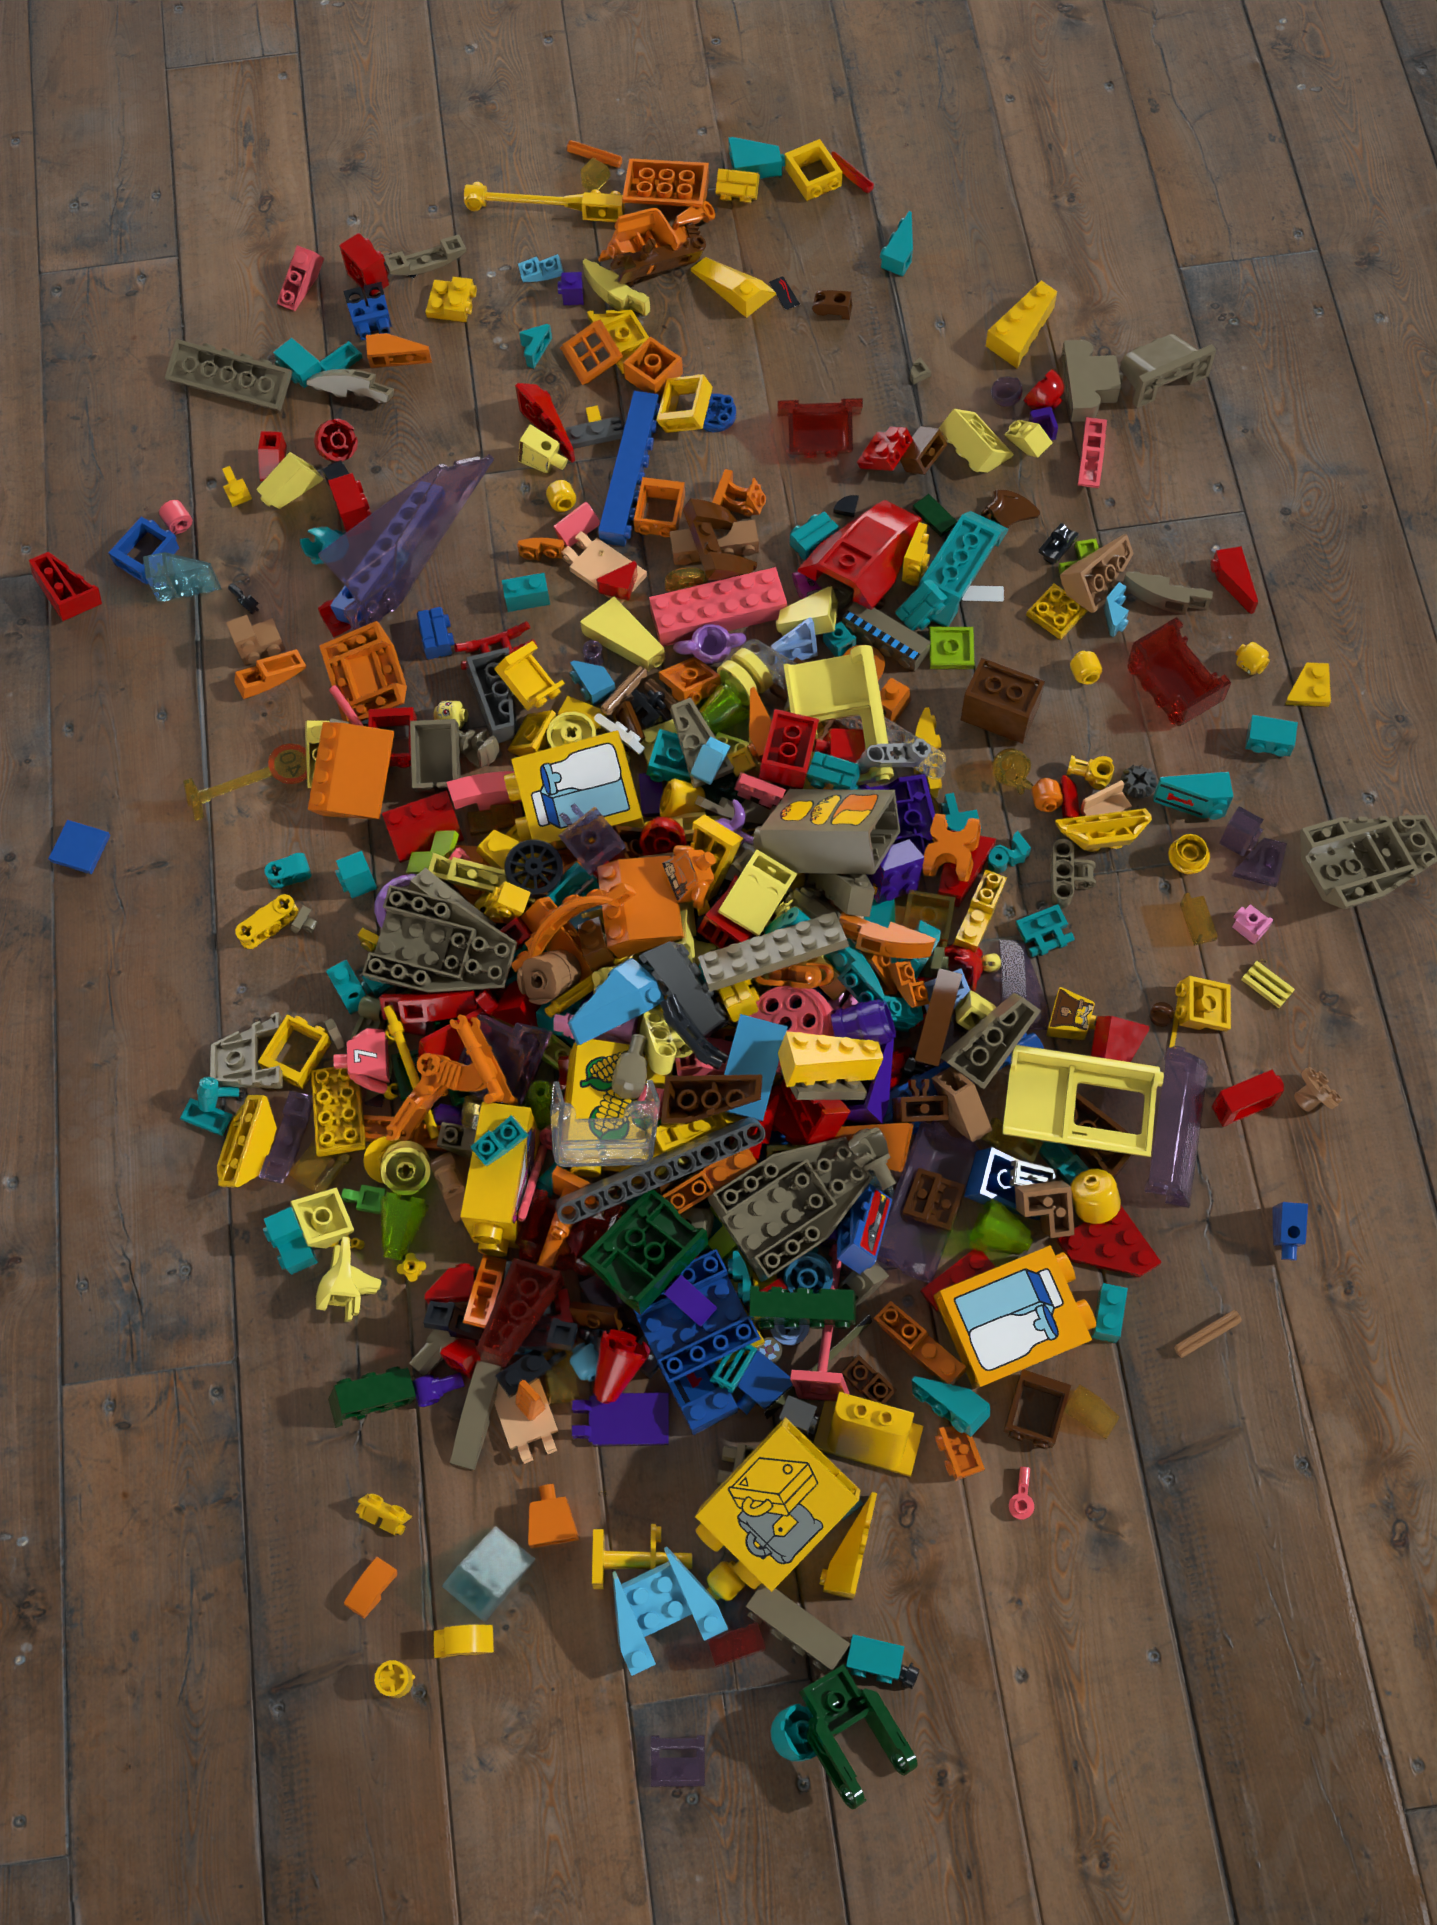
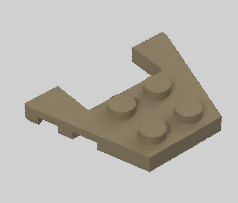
M279 1012L270 1015L271 1019L263 1023L260 1021L253 1023L251 1029L241 1034L237 1031L211 1044L210 1077L217 1079L219 1087L283 1088L280 1066L258 1070V1039L274 1036L282 1023V1017Z

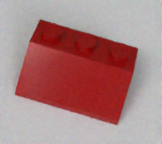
M447 791L382 813L400 863L410 860L412 852L431 851L436 831L455 830L459 834L457 843L464 841Z
M479 1008L466 1015L471 1026L473 1025L472 1017L480 1020V1029L489 1046H492L495 1037L485 1011ZM450 1024L420 1039L418 1059L421 1055L430 1053L447 1056L451 1061H457L464 1065L472 1063L457 1030Z

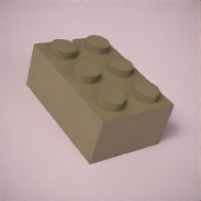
M456 719L410 721L413 790L415 792H436V787H438L440 791H449L446 782L461 778L458 722Z

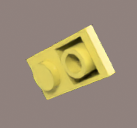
M1023 420L1013 422L1009 426V430L1004 434L1006 438L1028 456L1037 458L1053 443L1040 424Z

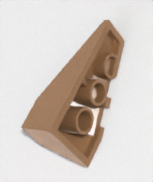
M1123 534L1071 565L1059 575L1066 595L1091 613L1096 612L1105 604L1108 592L1111 588H1115L1117 584L1116 578L1120 572H1124L1134 554L1127 534Z

